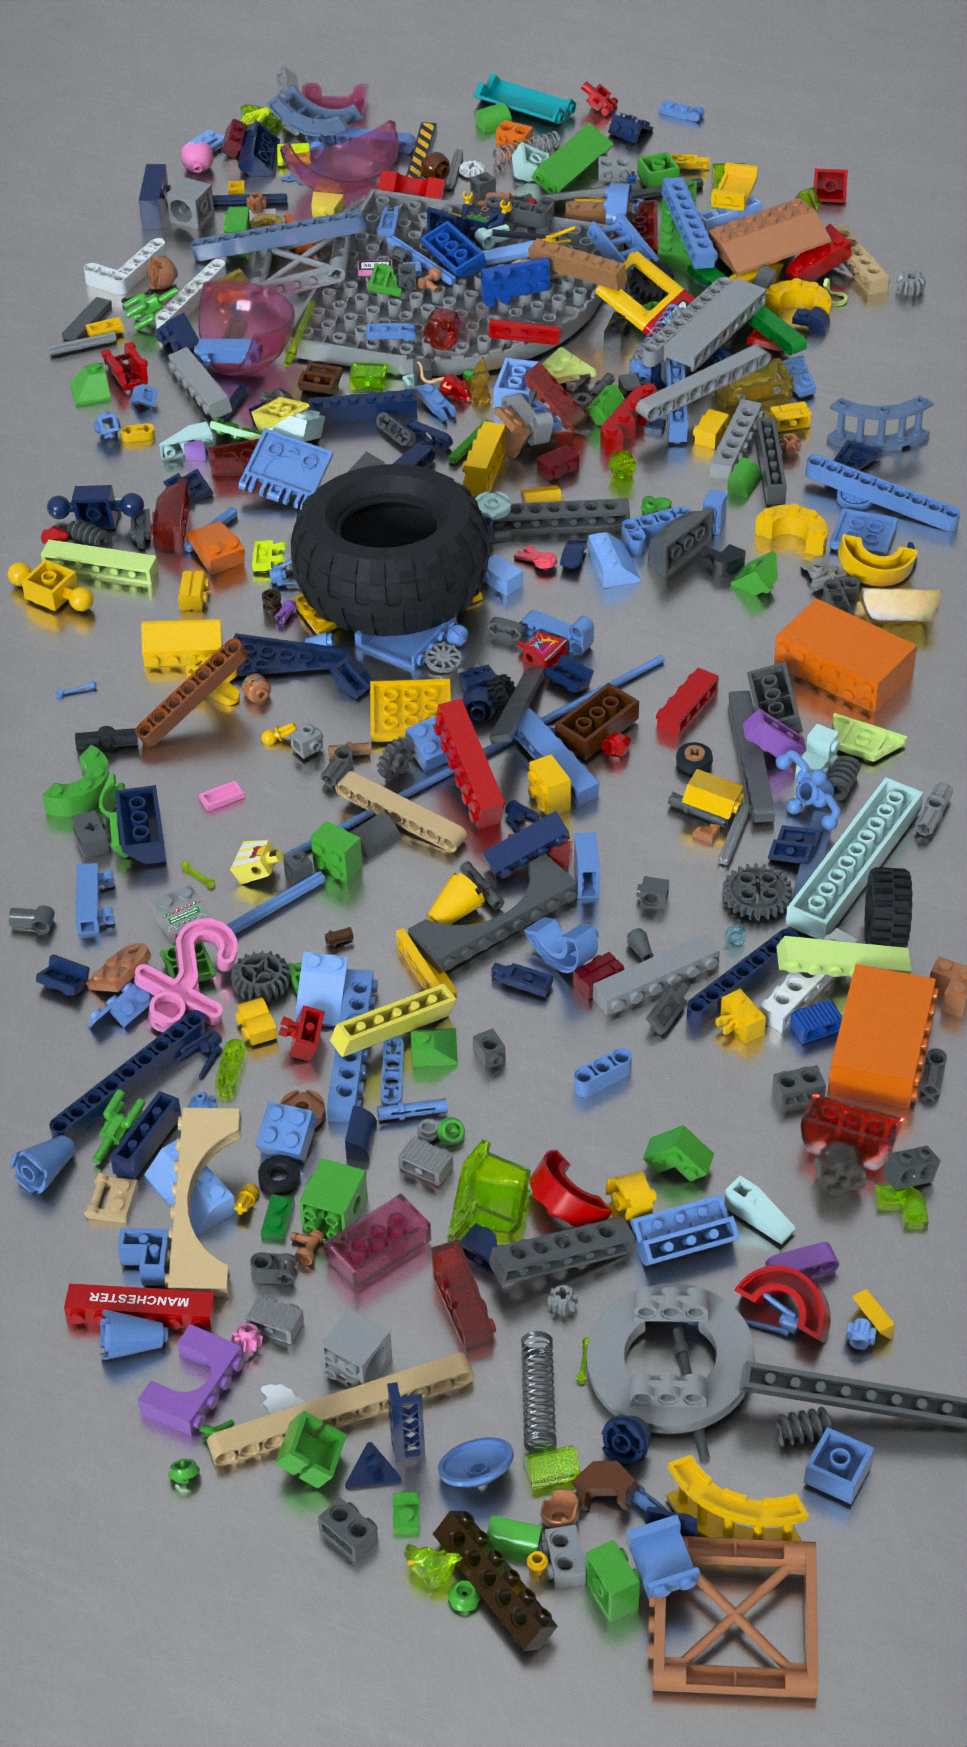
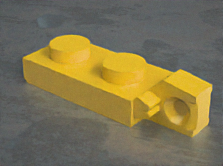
M670 154L680 169L709 170L710 157H698L696 154Z

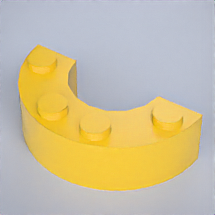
M795 278L770 285L767 288L764 306L773 313L778 314L787 308L796 307L812 311L814 306L823 309L830 319L832 299L830 294L823 287L819 286L818 283Z
M798 504L778 505L765 508L756 516L755 535L769 540L780 535H795L806 542L805 553L816 557H824L827 547L828 527L825 520L815 510L799 506Z
M846 534L842 535L838 548L839 561L850 576L858 578L860 583L879 587L895 585L906 579L913 569L918 550L899 546L897 552L893 555L877 556L865 549L862 544V538Z

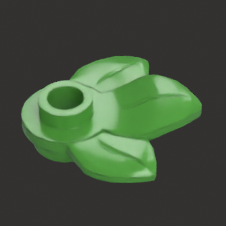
M645 496L642 499V513L647 515L668 510L672 501L665 497L655 499L652 496Z

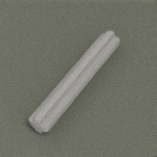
M456 149L454 152L450 172L445 181L446 189L451 190L454 187L459 165L463 158L462 149Z
M115 332L51 345L48 349L50 355L114 342L117 340Z
M742 802L738 808L718 857L720 864L728 865L730 863L750 813L751 805L749 803Z

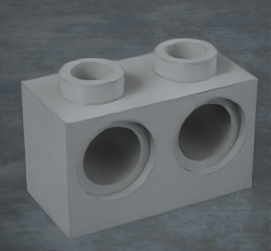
M631 156L598 157L599 181H627V176H631Z
M576 1525L545 1529V1540H541L542 1553L548 1556L549 1563L546 1567V1574L548 1580H553L554 1589L585 1585L586 1569ZM562 1544V1545H565V1546H564V1547H557L556 1545ZM562 1567H567V1568H570V1569H569V1570H561L560 1568H562Z

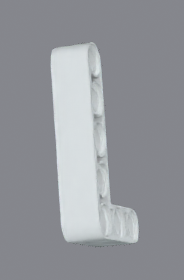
M161 238L151 240L118 270L96 263L86 264L84 266L86 284L117 295L128 293L148 275V264L150 259H154L153 255L166 257L165 241Z

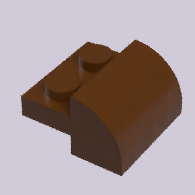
M309 362L306 370H303L301 373L298 388L301 391L335 396L339 391L338 384L343 374V368Z

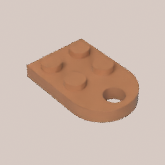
M144 943L132 944L109 957L106 963L99 970L95 971L86 982L89 990L119 992L135 976L136 968L141 964H147L150 960L151 952L147 945Z

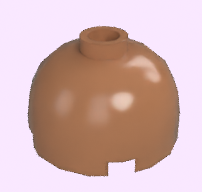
M153 255L154 259H150L148 264V277H151L152 281L149 282V285L153 290L167 289L172 286L175 278H177L178 270L171 259L165 256Z

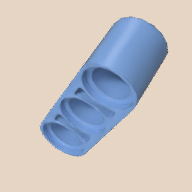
M618 1048L575 1070L574 1093L579 1097L586 1098L628 1077L632 1072V1053L628 1049Z

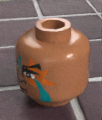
M254 673L244 679L242 691L250 701L259 703L269 697L271 686L261 674Z

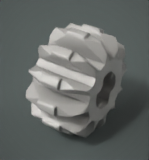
M917 270L903 271L897 277L896 287L899 293L905 294V296H919L925 289L926 280L922 273H917Z

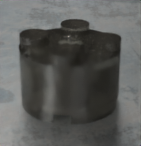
M845 1142L832 1143L823 1147L819 1151L820 1155L817 1158L815 1156L814 1164L820 1186L824 1191L829 1192L831 1197H839L843 1193L865 1187L867 1173L860 1149L855 1144H852L851 1147L846 1146Z

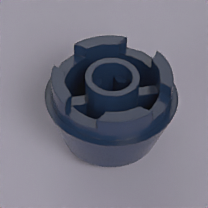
M620 1415L611 1418L605 1424L601 1432L604 1443L602 1450L611 1461L633 1465L645 1458L651 1441V1431L643 1419L632 1415Z

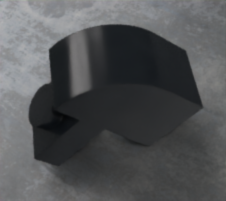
M731 544L722 552L704 546L701 549L700 564L713 569L714 576H733L745 566L746 550Z

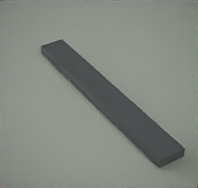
M545 666L525 670L489 736L492 744L511 741L545 676Z

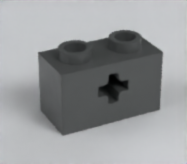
M95 810L71 817L73 831L85 859L110 852L108 845L111 843L110 834L108 831H104L105 824L103 818H99Z

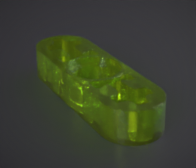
M231 1039L225 1044L215 1078L216 1092L221 1096H230L236 1091L246 1055L245 1044L240 1039ZM236 1049L235 1056H232V1051ZM229 1064L237 1066L233 1070L225 1069V1066ZM226 1078L229 1079V1083H227V1085L224 1086Z

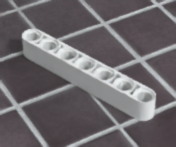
M221 259L211 261L179 294L167 303L155 315L156 328L158 329L166 321L182 313L188 317L227 278L225 261Z

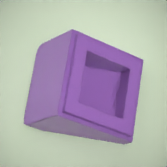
M202 440L184 444L186 460L206 461L205 447Z

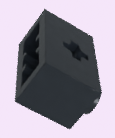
M619 312L613 313L604 331V349L621 352L630 334V321Z

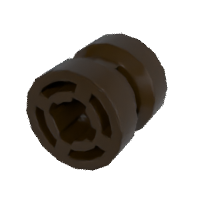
M267 589L262 593L263 612L266 615L275 616L282 608L280 591Z

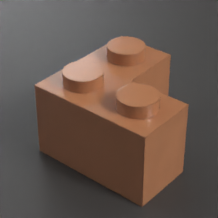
M938 956L930 972V978L936 979L935 988L939 989V993L944 994L941 1011L963 1019L967 1011V966Z

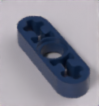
M415 420L406 425L415 433L416 441L441 451H446L453 445L451 436L443 431Z

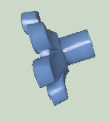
M199 1092L191 1098L188 1108H218L215 1103L217 1100L213 1095L208 1096L206 1092Z

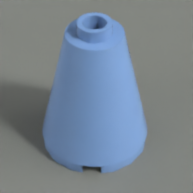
M60 1135L17 1152L11 1158L10 1163L11 1169L15 1167L17 1172L14 1177L28 1192L34 1193L38 1191L42 1193L75 1153L74 1142L69 1137Z
M110 1310L102 1311L106 1318H101L99 1342L100 1347H104L105 1352L100 1353L101 1360H110L162 1348L163 1343H167L168 1329L163 1328V1323Z

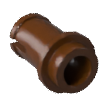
M351 927L334 932L329 930L325 934L327 946L335 947L336 944L354 940Z

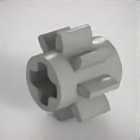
M561 1284L555 1289L551 1288V1296H548V1305H552V1313L556 1312L565 1316L570 1311L575 1312L578 1295L573 1294V1287L569 1288Z

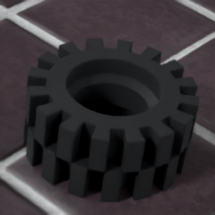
M501 674L487 683V691L491 692L488 695L493 698L491 700L492 704L496 702L494 707L498 708L499 712H503L516 688L514 681H511L507 674Z

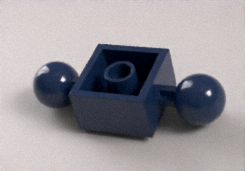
M112 485L75 486L72 502H69L64 496L58 495L52 497L47 503V511L54 519H64L70 512H74L76 521L83 519L85 522H89L101 529L116 528L118 511H122L129 517H136L144 509V501L136 493H128L121 500H115Z

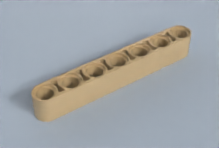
M347 772L335 786L337 793L341 797L376 815L383 811L392 819L394 824L446 851L455 852L467 838V832L460 825L355 772Z

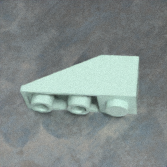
M207 422L189 425L160 443L161 460L185 455L184 444L202 440L205 450L214 449L213 435Z
M739 1176L725 1190L724 1204L726 1209L781 1245L796 1230V1227L765 1193L742 1176Z

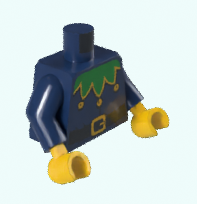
M466 191L463 192L465 204L462 206L461 218L467 222V234L471 238H474L476 231L480 228L488 230L503 225L507 217L506 212L512 210L510 201L506 205L504 199L500 202L502 211L473 203L470 205L474 200L473 193L471 192L470 197H466Z

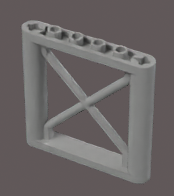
M352 234L256 251L247 293L248 299L254 303H259L343 281L346 276ZM334 240L330 264L309 258ZM318 242L301 255L285 251ZM273 254L293 260L268 278ZM301 263L316 267L313 270L283 277Z

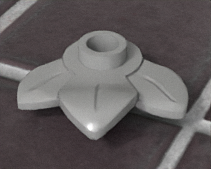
M820 556L815 557L813 561H801V567L808 570L812 579L825 576L831 571L836 573L839 570L838 566L830 565V560L826 557Z

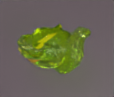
M411 1543L405 1546L404 1557L409 1568L417 1576L423 1578L425 1585L431 1590L445 1585L452 1577L456 1562L462 1560V1556L458 1553H448L445 1555L444 1549L437 1552L429 1547L418 1549Z

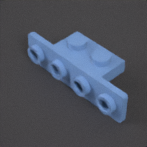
M129 982L121 989L123 993L119 997L116 995L112 996L105 1003L107 1007L103 1010L99 1007L89 1016L91 1021L87 1025L91 1028L110 1012L124 1028L149 1007L154 995L139 988L135 983Z

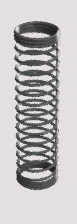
M532 1331L521 1338L524 1448L532 1454H547L557 1447L555 1435L556 1422L554 1420L556 1418L554 1414L555 1394L553 1393L555 1387L553 1386L554 1373L552 1372L554 1370L552 1365L553 1338L546 1332ZM533 1337L546 1338L550 1342L533 1341L526 1345L524 1344L527 1339ZM533 1343L548 1344L544 1347H528V1345ZM536 1356L548 1357L549 1359L543 1361L530 1360L529 1358ZM535 1363L548 1364V1366L542 1368L531 1367L529 1365ZM534 1370H547V1371H549V1372L546 1373V1374H532V1373H529V1372L534 1371ZM534 1377H547V1378H550V1379L545 1380V1381H533V1380H530L531 1378H534ZM526 1381H530V1382H533V1383H530L529 1385H527V1384H526ZM540 1383L550 1385L544 1388L531 1387V1385ZM544 1390L550 1393L543 1395H535L531 1392ZM545 1397L549 1398L550 1400L538 1402L533 1401L531 1399ZM530 1401L533 1404L527 1405L526 1403ZM545 1404L549 1405L550 1407L540 1409L533 1408L531 1406ZM530 1408L533 1409V1411L527 1412V1409ZM538 1411L550 1412L548 1415H534L531 1413ZM530 1415L533 1416V1418L528 1419L527 1416ZM538 1418L550 1419L548 1422H534L531 1420ZM528 1422H531V1423H534V1425H531V1426L529 1427V1426L527 1425V1423H528ZM539 1425L550 1426L548 1429H535L531 1427ZM528 1429L534 1430V1432L528 1433L527 1431ZM546 1438L552 1441L548 1443H535L530 1440ZM530 1442L531 1444L541 1446L549 1445L551 1443L553 1444L544 1448H535L529 1446L527 1443Z

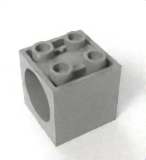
M182 177L166 194L169 222L199 230L214 214L212 184Z
M349 1309L321 1343L323 1372L330 1379H337L348 1388L376 1380L392 1361L391 1331Z

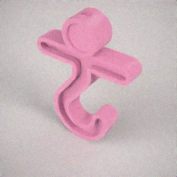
M212 918L197 919L189 922L180 930L175 946L178 975L175 979L146 964H141L136 968L135 984L154 995L149 1005L148 1016L151 1026L157 1031L163 1033L184 1017L185 1012L189 1013L192 1011L201 1012L204 1015L205 1023L214 1026L220 1023L223 1013L222 1006L199 992L194 947L201 942L212 943L218 949L217 968L221 971L231 970L237 957V938L232 929L223 922Z

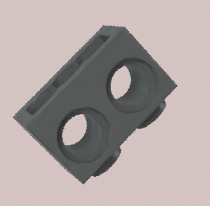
M818 1065L774 1074L772 1089L780 1108L784 1109L825 1100L826 1084Z
M928 1145L890 1153L882 1175L895 1190L934 1181L941 1160Z
M341 1497L318 1516L319 1531L355 1562L378 1542V1528L375 1522L368 1517H363L353 1503H347ZM363 1534L361 1537H356L355 1535Z

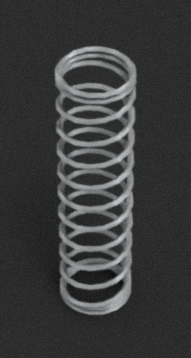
M556 131L548 132L546 135L542 134L541 137L536 136L534 139V147L536 148V141L539 150L541 147V150L544 152L546 147L548 150H551V143L554 149L559 148L561 145L559 134ZM553 133H555V135H556V137H557L558 146H557V142H556V139H555ZM548 134H551V135H550L551 142H550L549 138L547 137ZM531 137L529 140H528V139H525V140H524V142H525V141H529V142H528V145L531 144V146L533 147V145H532V143L530 142V140H531V139H534V138ZM537 137L540 138V146L536 140ZM547 139H548L549 144H550V149L548 148V145H547ZM541 140L544 144V150L542 149ZM517 143L508 144L507 147L502 146L501 149L494 148L492 155L495 164L501 166L502 163L506 164V157L511 163V153L513 155V149L515 151L513 145ZM503 147L506 148V157L502 151ZM496 151L500 158V164L496 159ZM501 152L503 153V156H504V159H505V163L503 162V158H502Z

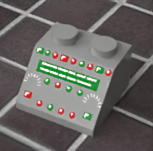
M191 885L152 901L154 920L173 946L176 945L180 930L186 924L197 919L208 918L200 897Z

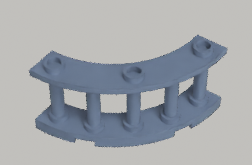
M295 85L282 93L285 96L284 98L279 94L266 103L272 113L279 120L282 119L287 123L288 127L302 134L315 137L332 136L341 133L349 128L348 124L363 118L355 104L343 109L324 108L308 100ZM289 102L297 111H295L287 103Z
M918 395L900 404L871 406L851 402L841 397L830 405V409L839 413L837 429L827 435V441L843 447L846 441L850 440L881 449L882 452L902 450V447L908 445L911 447L916 446L927 440L930 436V432L922 428L923 411L932 407L934 402ZM846 415L858 418L856 433L844 430ZM915 415L914 426L905 430L907 417ZM865 419L879 420L877 436L864 435ZM899 419L898 433L885 435L886 420Z

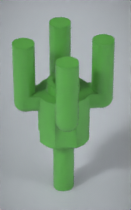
M175 287L161 296L154 293L149 297L145 293H140L123 303L124 307L128 309L140 302L139 305L125 312V316L128 319L133 316L135 321L148 316L134 325L138 331L156 321L155 313L164 308L163 302L179 294V291Z
M119 1089L115 1092L103 1112V1116L107 1120L99 1135L104 1140L92 1158L93 1162L100 1164L110 1146L119 1145L143 1113L142 1109L146 1104L144 1100L137 1099L128 1116L122 1114L126 1104L121 1101L125 1093Z

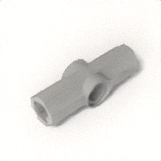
M942 781L936 784L931 795L926 798L925 806L915 824V829L920 835L927 836L932 834L937 823L941 821L943 811L953 794V788L950 787L949 783Z

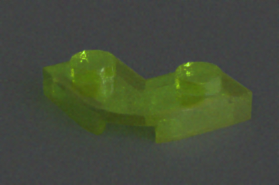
M875 1185L874 1193L877 1210L901 1209L904 1228L928 1227L929 1220L926 1202L923 1195L917 1189L907 1187L895 1190L891 1185Z

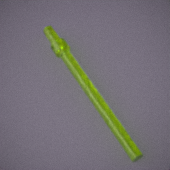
M313 300L309 301L292 344L285 353L286 358L283 363L285 367H289L297 355L298 345L316 304Z

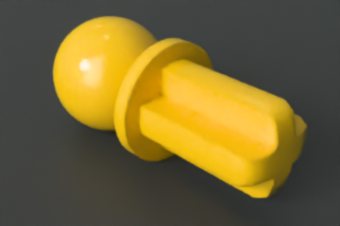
M294 722L282 727L275 726V731L265 730L261 735V740L266 745L274 744L277 739L284 741V738L290 736V733L297 730Z
M245 1184L238 1193L234 1210L238 1211L239 1215L247 1212L258 1198L259 1189L255 1184Z

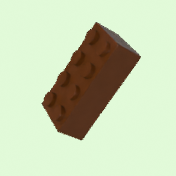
M607 683L555 723V736L562 740L569 751L587 760L602 748L603 740L613 732L621 733L639 719V700L614 685Z

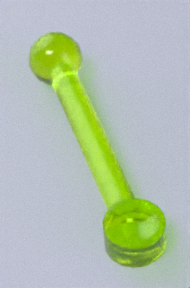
M188 861L182 862V868L190 870L205 881L207 887L213 888L215 886L214 879L206 878L191 867Z
M585 1337L582 1341L584 1349L580 1373L576 1375V1381L580 1384L586 1382V1375L584 1373L589 1337Z

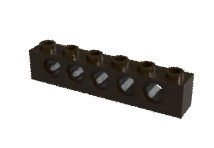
M449 1511L433 1532L434 1537L524 1651L540 1650L558 1627L553 1621L551 1613L541 1606L536 1599L535 1593L525 1586L520 1579L519 1573L509 1566L505 1561L503 1553L493 1546L489 1541V1536L474 1522V1517L467 1511Z

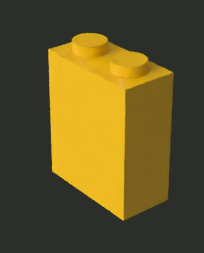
M696 769L687 784L682 802L729 820L732 813H737L739 806L743 802L745 794H742L744 786Z

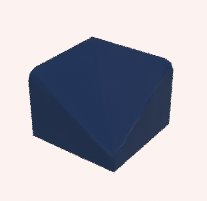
M661 363L650 367L651 384L654 383L657 389L666 388L661 378Z

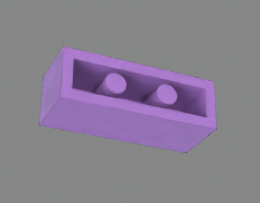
M760 708L743 723L745 738L749 742H754L760 746L763 751L773 754L776 758L789 750H795L800 756L806 751L805 739L802 735Z

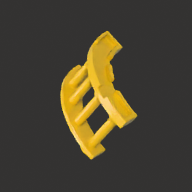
M692 1454L667 1463L668 1471L679 1486L677 1490L666 1493V1498L676 1513H686L698 1519V1534L701 1536L802 1541L794 1524L807 1521L808 1513L797 1493L783 1497L763 1498V1500L746 1498L747 1495L727 1488L722 1489L714 1484L712 1478L696 1463ZM734 1522L753 1526V1528L735 1524ZM783 1526V1527H778V1528H765V1529H764V1527Z

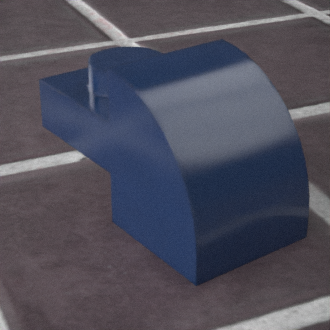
M814 306L812 311L797 308L792 317V324L809 327L808 333L825 336L830 328V319L828 314L817 306Z

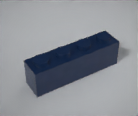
M554 811L485 850L482 854L484 861L496 880L499 878L504 879L510 876L513 870L519 867L524 868L536 857L548 854L550 849L556 846H563L570 839V835L557 811Z
M158 1091L111 1154L113 1174L125 1179H136L175 1126L178 1117L181 1116L179 1098Z

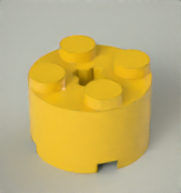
M642 1170L608 1179L606 1183V1195H610L612 1201L608 1203V1206L613 1211L612 1216L614 1218L623 1216L628 1224L631 1219L653 1213V1203L657 1201L655 1190L649 1187L645 1173Z

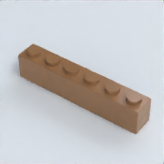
M539 238L528 248L530 260L549 258L550 271L617 291L627 281L624 263Z

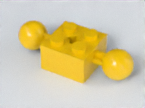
M46 559L33 571L24 562H15L8 569L9 581L16 586H23L24 597L27 600L54 611L67 600H69L73 609L81 612L90 609L93 605L94 597L92 592L86 587H78L76 571Z

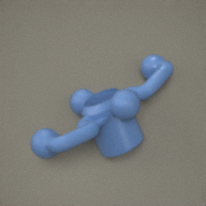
M789 750L785 754H780L776 758V765L779 769L786 770L790 768L792 759L801 768L796 776L798 783L796 798H792L787 802V811L795 815L801 812L803 805H814L821 808L828 804L832 813L823 816L821 824L826 830L835 829L841 812L840 807L833 798L834 788L832 783L827 780L826 772L822 769H816L810 774L809 765L795 750Z

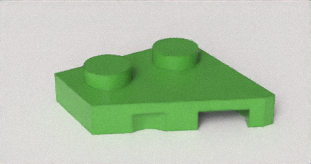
M374 264L368 291L401 297V288L398 287V280L394 275L392 266Z

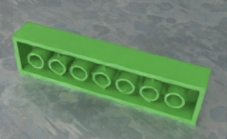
M684 180L688 185L689 193L692 194L693 202L696 203L697 181ZM663 197L658 257L662 264L665 262L667 268L670 267L672 269V272H688V265L692 264Z

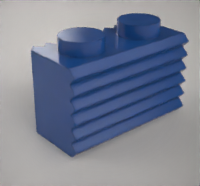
M832 1000L820 1001L808 1008H799L791 1013L790 1027L795 1035H797V1038H799V1041H801V1044H805L839 1032L842 1015Z

